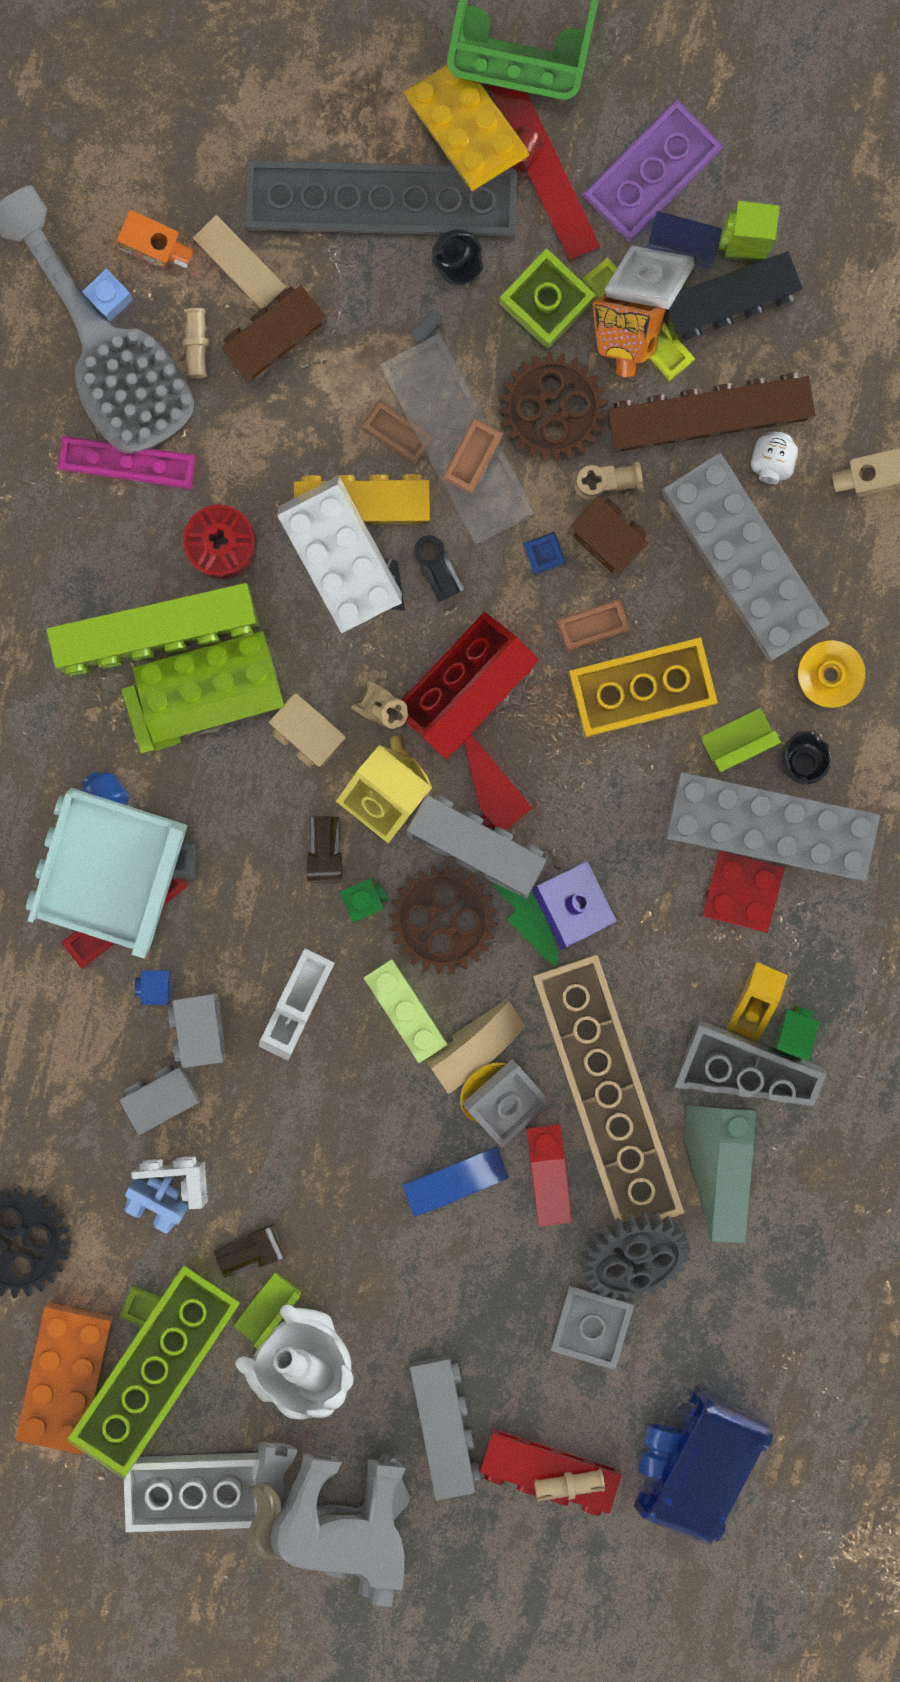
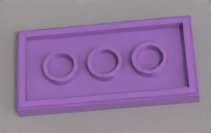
M676 99L582 194V197L630 243L724 149V145Z

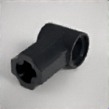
M431 535L421 537L415 544L413 553L438 603L465 590L441 540ZM427 541L435 543L439 550L437 558L431 561L423 559L419 552L421 544Z

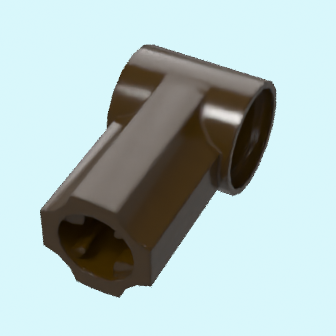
M310 816V852L307 854V882L341 883L342 852H339L340 817Z
M275 1224L248 1234L247 1238L225 1245L214 1251L216 1261L224 1278L257 1265L263 1267L287 1257Z

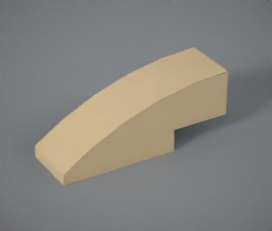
M506 999L451 1035L453 1041L428 1057L426 1061L446 1092L450 1094L464 1084L476 1070L494 1060L526 1026L509 1000Z

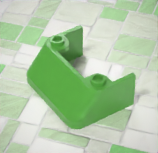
M459 0L447 57L448 68L458 78L556 99H570L578 93L581 86L599 0H591L586 29L567 28L563 30L556 39L554 51L488 38L491 22L486 11L479 7L468 5V0Z

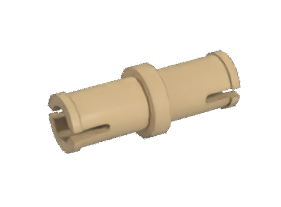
M188 308L184 310L185 339L182 340V348L186 349L185 377L188 379H203L207 377L206 348L209 347V340L205 338L206 312L202 308Z
M602 1469L573 1475L570 1471L564 1472V1476L534 1480L537 1502L568 1497V1500L575 1499V1495L605 1491Z

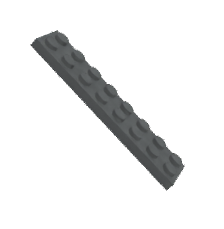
M247 160L246 230L443 235L454 229L466 230L473 236L515 237L517 167H510L474 191H471L453 165Z

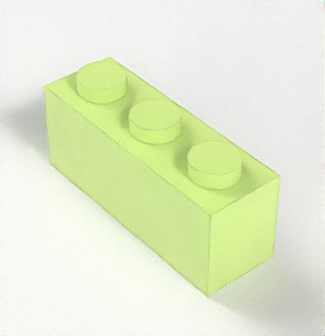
M393 958L364 977V980L418 1063L447 1046L443 1035Z

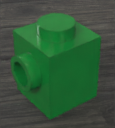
M372 878L340 891V895L353 923L384 910L385 908L382 903L388 900L381 883L374 884Z

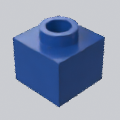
M142 970L141 977H135V997H141V1005L171 1004V970Z

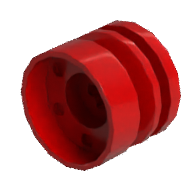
M215 504L200 509L190 518L184 530L183 545L188 559L201 574L213 580L227 581L240 577L251 567L257 555L258 541L251 523L242 512L230 506ZM220 533H224V538L228 541V544L221 545L218 550L211 539L212 537L218 538Z

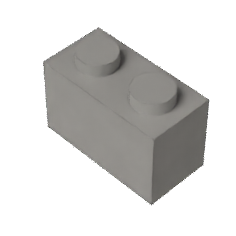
M170 1064L153 1073L156 1080L144 1086L142 1080L124 1089L127 1096L119 1101L138 1136L200 1102L182 1066L174 1069Z

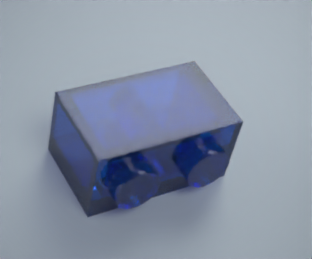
M657 211L647 248L691 256L694 258V264L711 268L722 228Z

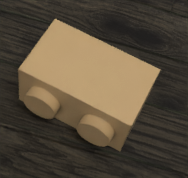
M296 692L269 721V724L274 727L270 734L284 746L290 741L299 749L295 756L310 769L314 764L321 769L347 739L345 735Z

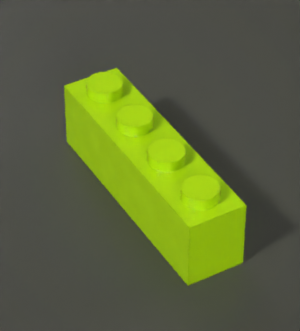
M738 201L735 209L729 210L728 217H726L725 224L723 223V228L720 231L718 250L724 251L723 261L754 264L765 260L776 240L780 205Z

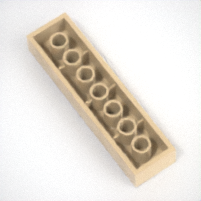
M593 954L532 975L614 1221L616 1218H620L625 1222L631 1213L635 1219H639L643 1212L647 1213L648 1218H651L655 1213H659L661 1219L667 1216L672 1218L684 1214L598 954Z

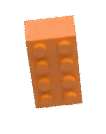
M49 1302L44 1307L15 1441L80 1455L83 1454L81 1450L67 1442V1440L99 1392L115 1316Z

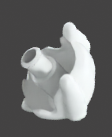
M285 1304L280 1309V1313L285 1321L280 1323L268 1339L257 1349L254 1358L245 1356L237 1358L235 1365L245 1375L250 1389L255 1392L257 1397L263 1402H273L278 1410L288 1418L303 1420L329 1417L335 1409L344 1403L346 1393L353 1385L354 1378L351 1372L352 1362L349 1351L342 1339L336 1334L333 1321L329 1315L317 1310L294 1308L292 1305Z

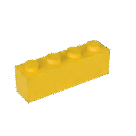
M406 474L402 475V480H389V475H369V481H355L354 475H337L342 480L365 525L430 524L429 480H423V475ZM316 475L301 476V481L294 482V498L327 481H322V477Z

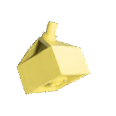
M401 735L389 738L391 749L379 745L357 770L336 800L337 803L388 844L432 789V785L421 766L414 758L409 756V751L405 750Z

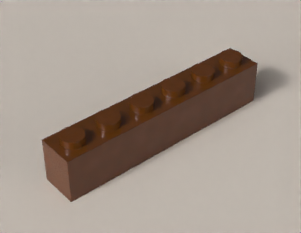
M799 372L780 375V381L767 383L766 378H756L746 381L747 386L734 388L733 383L714 386V392L700 394V389H690L680 392V397L667 399L666 394L647 397V403L634 405L633 400L613 403L614 408L608 409L607 412L613 453L811 421L816 414L809 376L800 377Z

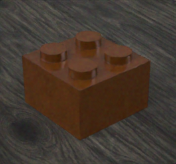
M598 496L573 522L568 534L614 577L618 578L646 548L648 542L645 540V536L647 534L634 521L628 524L620 517L622 510L611 499L607 497L603 501Z

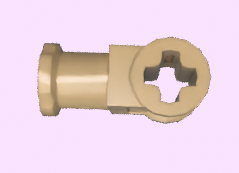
M639 461L633 462L632 466L614 468V466L598 467L596 465L582 468L574 483L576 494L584 500L592 501L598 496L614 494L615 491L635 489L637 492L643 491L642 471ZM587 476H591L594 482L598 481L594 490H590L587 484L583 485Z
M367 680L365 683L367 686L358 703L353 704L350 709L375 724L379 723L391 729L402 726L408 717L407 705L402 700L395 698L393 694ZM394 712L399 716L396 718L391 714Z

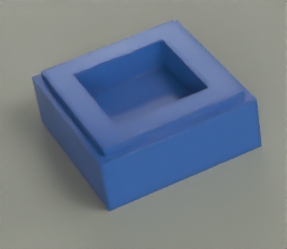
M555 531L523 543L534 576L566 564Z

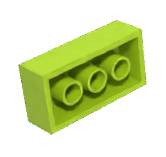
M263 631L133 667L145 723L153 743L284 707L273 660Z

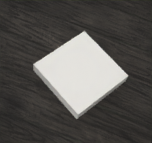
M631 245L605 287L606 297L669 309L694 268V258Z

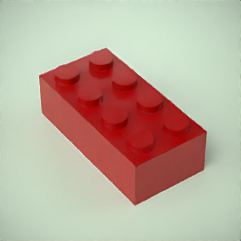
M484 611L402 699L407 705L408 711L405 723L447 760L453 752L459 749L463 741L483 723L492 710L507 697L508 693L521 679L529 674L539 659L517 636Z

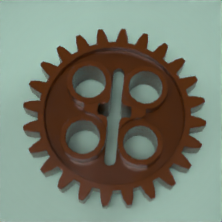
M548 352L546 362H541L539 357L534 355V366L530 367L526 362L522 361L521 368L523 373L520 374L512 370L510 375L515 382H504L503 387L510 394L499 396V401L508 404L507 407L498 410L499 415L508 416V419L501 423V427L512 428L507 439L508 441L515 438L520 440L516 448L518 451L525 446L529 447L528 458L533 457L537 451L541 452V462H545L548 454H553L555 463H558L560 453H565L566 457L572 460L573 449H576L581 454L585 453L584 441L591 445L595 444L596 441L591 432L602 433L603 428L596 421L607 419V415L599 412V409L606 407L608 401L598 399V396L605 392V388L594 387L599 376L594 375L588 378L586 374L590 366L587 364L578 369L577 357L568 364L565 363V353H561L558 361H553L551 352ZM554 376L560 381L561 386L555 392H548L542 387V380L545 377ZM568 385H573V390L560 402L558 410L561 413L552 412L537 431H534L532 427L547 411L546 402L548 401L553 404ZM573 398H580L585 402L586 410L583 413L574 414L568 409V401ZM524 402L535 403L539 409L538 414L531 418L523 416L519 408ZM556 423L561 425L564 429L563 437L557 440L549 438L545 432L549 424Z
M449 865L445 866L443 874H438L436 867L432 866L431 876L428 877L422 870H419L420 880L418 882L408 877L407 882L410 888L405 890L398 887V892L403 896L402 900H391V903L399 908L398 912L388 914V917L397 920V924L391 926L389 931L399 932L400 934L393 941V944L404 943L405 948L400 955L404 956L411 952L414 955L411 965L422 960L424 961L423 971L425 972L431 964L435 965L437 974L441 973L443 965H447L449 971L453 974L456 963H460L466 970L468 969L466 962L468 957L476 962L479 961L476 954L477 949L485 952L489 950L483 943L484 939L495 938V936L487 932L488 927H494L498 924L493 920H489L488 915L495 913L497 908H487L486 903L493 896L486 895L482 897L480 892L484 889L485 884L482 883L474 887L472 883L475 875L472 874L466 880L463 879V868H459L455 875H450ZM441 886H449L454 891V901L449 905H440L435 899V892ZM461 899H466V905L450 917L449 922L451 926L446 929L442 925L425 940L419 939V935L437 920L434 915L437 911L444 914ZM415 908H423L429 914V921L423 927H415L409 920L410 912ZM468 911L475 915L477 923L474 929L463 931L457 925V918L461 913ZM437 934H445L451 940V946L448 951L438 953L431 947V940Z

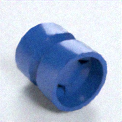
M647 1424L644 1444L648 1447V1450L641 1454L638 1472L660 1480L681 1481L685 1464L681 1459V1455L687 1453L691 1434L671 1426Z

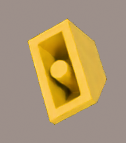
M756 962L743 987L726 1030L758 1042L780 1002L788 975Z

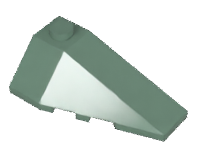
M685 1104L683 1139L710 1239L714 1242L745 1243L756 1118V1110L753 1108Z

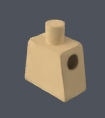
M900 448L851 459V469L832 473L835 492L855 489L859 497L900 489ZM871 469L876 471L873 480H862L864 471Z

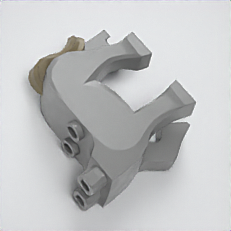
M259 1442V1465L255 1478L256 1484L255 1486H250V1490L257 1502V1513L248 1531L249 1546L254 1554L263 1559L272 1560L280 1558L291 1566L305 1570L326 1572V1575L335 1578H346L347 1573L355 1574L360 1578L358 1594L369 1598V1603L374 1606L392 1607L394 1590H402L404 1580L405 1554L401 1537L394 1526V1520L410 1502V1495L402 1480L406 1467L397 1462V1459L388 1453H383L378 1461L367 1459V1482L363 1506L359 1508L340 1505L317 1507L318 1494L323 1484L331 1476L337 1474L342 1462L335 1456H325V1459H318L313 1457L312 1454H303L300 1472L289 1493L284 1486V1474L293 1463L298 1450L290 1444Z

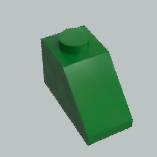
M797 1005L794 1006L793 1011L784 1008L770 1046L809 1061L819 1026V1021L812 1019L814 1012Z

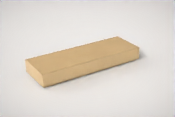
M217 214L193 237L198 246L259 309L268 308L287 289L280 279Z

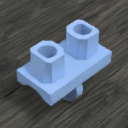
M168 1176L163 1181L156 1177L149 1178L148 1181L143 1178L134 1179L125 1194V1197L128 1199L124 1211L135 1218H141L147 1208L157 1213L153 1222L154 1227L164 1233H168L175 1224L179 1225L189 1206L187 1201H182L178 1197L181 1191L170 1185L174 1176Z

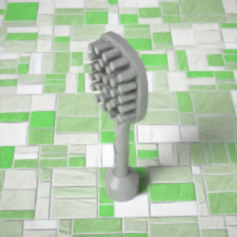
M32 185L16 190L0 201V236L3 239L26 243L73 319L82 344L81 356L74 369V379L79 398L87 414L101 435L113 447L123 453H138L162 443L179 431L193 413L194 400L187 381L171 356L153 337L138 329H121L112 326L88 302L41 231L44 228L47 207Z

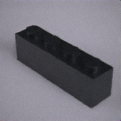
M787 251L679 291L670 308L666 309L664 320L672 340L675 341L683 338L684 343L703 336L702 331L711 327H714L715 331L725 329L734 324L733 319L745 315L746 320L760 316L765 313V307L776 304L777 308L790 305L796 301L795 296L803 290L790 253Z

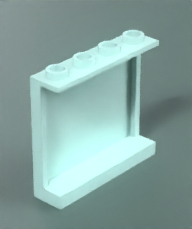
M70 788L65 796H59L55 806L54 814L59 817L56 828L50 827L44 846L49 847L46 860L41 858L36 870L35 878L40 879L37 891L31 890L27 900L26 910L30 911L28 921L33 923L38 918L133 949L131 955L145 959L150 951L188 825Z

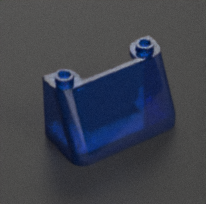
M695 1386L688 1400L694 1404L693 1416L686 1414L684 1420L687 1422L683 1433L657 1482L652 1480L649 1485L653 1491L649 1494L641 1491L633 1506L643 1519L710 1545L713 1541L718 1542L722 1538L726 1528L725 1521L762 1451L765 1452L770 1446L773 1434L770 1433L771 1427L767 1421Z

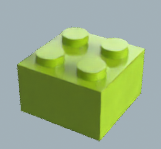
M546 248L502 294L499 305L549 350L591 306L596 294Z

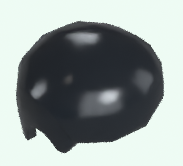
M454 229L440 235L432 249L434 268L449 284L462 286L476 279L484 267L481 259L482 247L479 241L466 230Z
M814 731L797 732L785 742L780 753V764L785 774L793 781L802 785L814 784L828 774L832 763L829 744L821 740Z

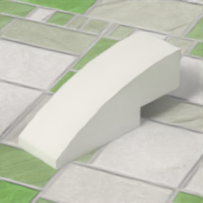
M304 948L260 1039L258 1047L289 1061L335 962Z

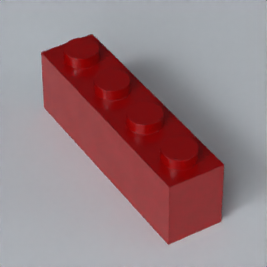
M491 1429L480 1464V1473L485 1474V1480L498 1485H503L504 1481L517 1484V1490L529 1495H536L534 1480L564 1476V1472L570 1471L573 1475L602 1469L605 1483L604 1492L598 1491L575 1495V1499L568 1500V1497L550 1499L552 1502L568 1506L569 1501L582 1505V1511L596 1516H600L601 1512L610 1514L622 1476L621 1470L495 1429Z

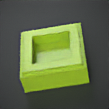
M132 1285L120 1318L143 1327L163 1296Z

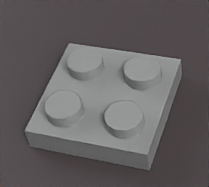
M513 1059L462 1103L466 1110L501 1148L552 1104Z
M569 1285L550 1351L616 1370L635 1306L634 1303L617 1298L612 1299L607 1295L601 1297L600 1293Z

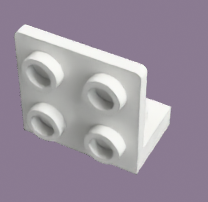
M196 1156L179 1157L173 1161V1164L163 1165V1159L143 1160L142 1163H139V1167L131 1172L132 1179L186 1175L184 1181H181L182 1201H188L189 1209L203 1208L208 1202L205 1162H197Z

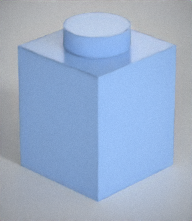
M107 268L82 291L85 298L109 323L133 301L130 292Z

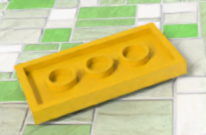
M448 65L404 91V95L411 107L471 191H474L529 156L526 146L481 84L454 76L450 72Z

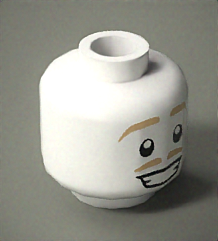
M771 431L756 441L751 459V469L759 475V479L762 482L778 484L779 481L786 480L792 476L798 456V447L792 442L793 440L789 435Z

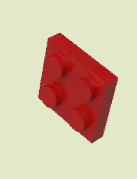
M718 851L702 916L768 933L785 868Z

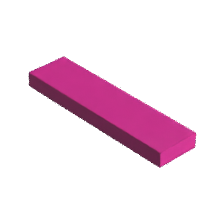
M62 436L58 470L192 490L196 455L157 449H147L138 453L128 454L117 450L109 442Z

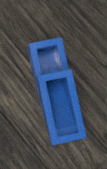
M495 1146L435 1169L433 1172L402 1183V1187L412 1213L416 1217L508 1179L509 1176L498 1147Z

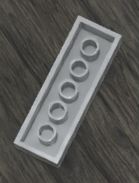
M721 452L663 488L661 494L769 663L830 624Z
M680 772L677 777L664 839L852 880L867 881L880 815Z

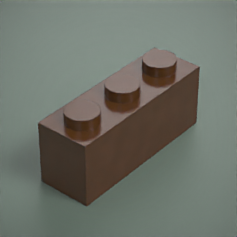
M302 285L296 289L291 286L284 290L276 298L278 300L276 305L269 310L266 307L260 309L250 318L252 323L243 331L237 328L224 338L223 341L226 344L221 347L223 353L248 384L327 323L325 314Z

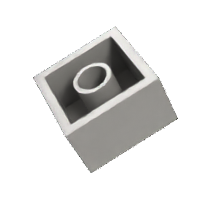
M218 992L172 1000L173 1006L168 1007V1019L170 1028L176 1027L178 1039L172 1041L175 1062L181 1061L182 1068L224 1062L227 1059Z

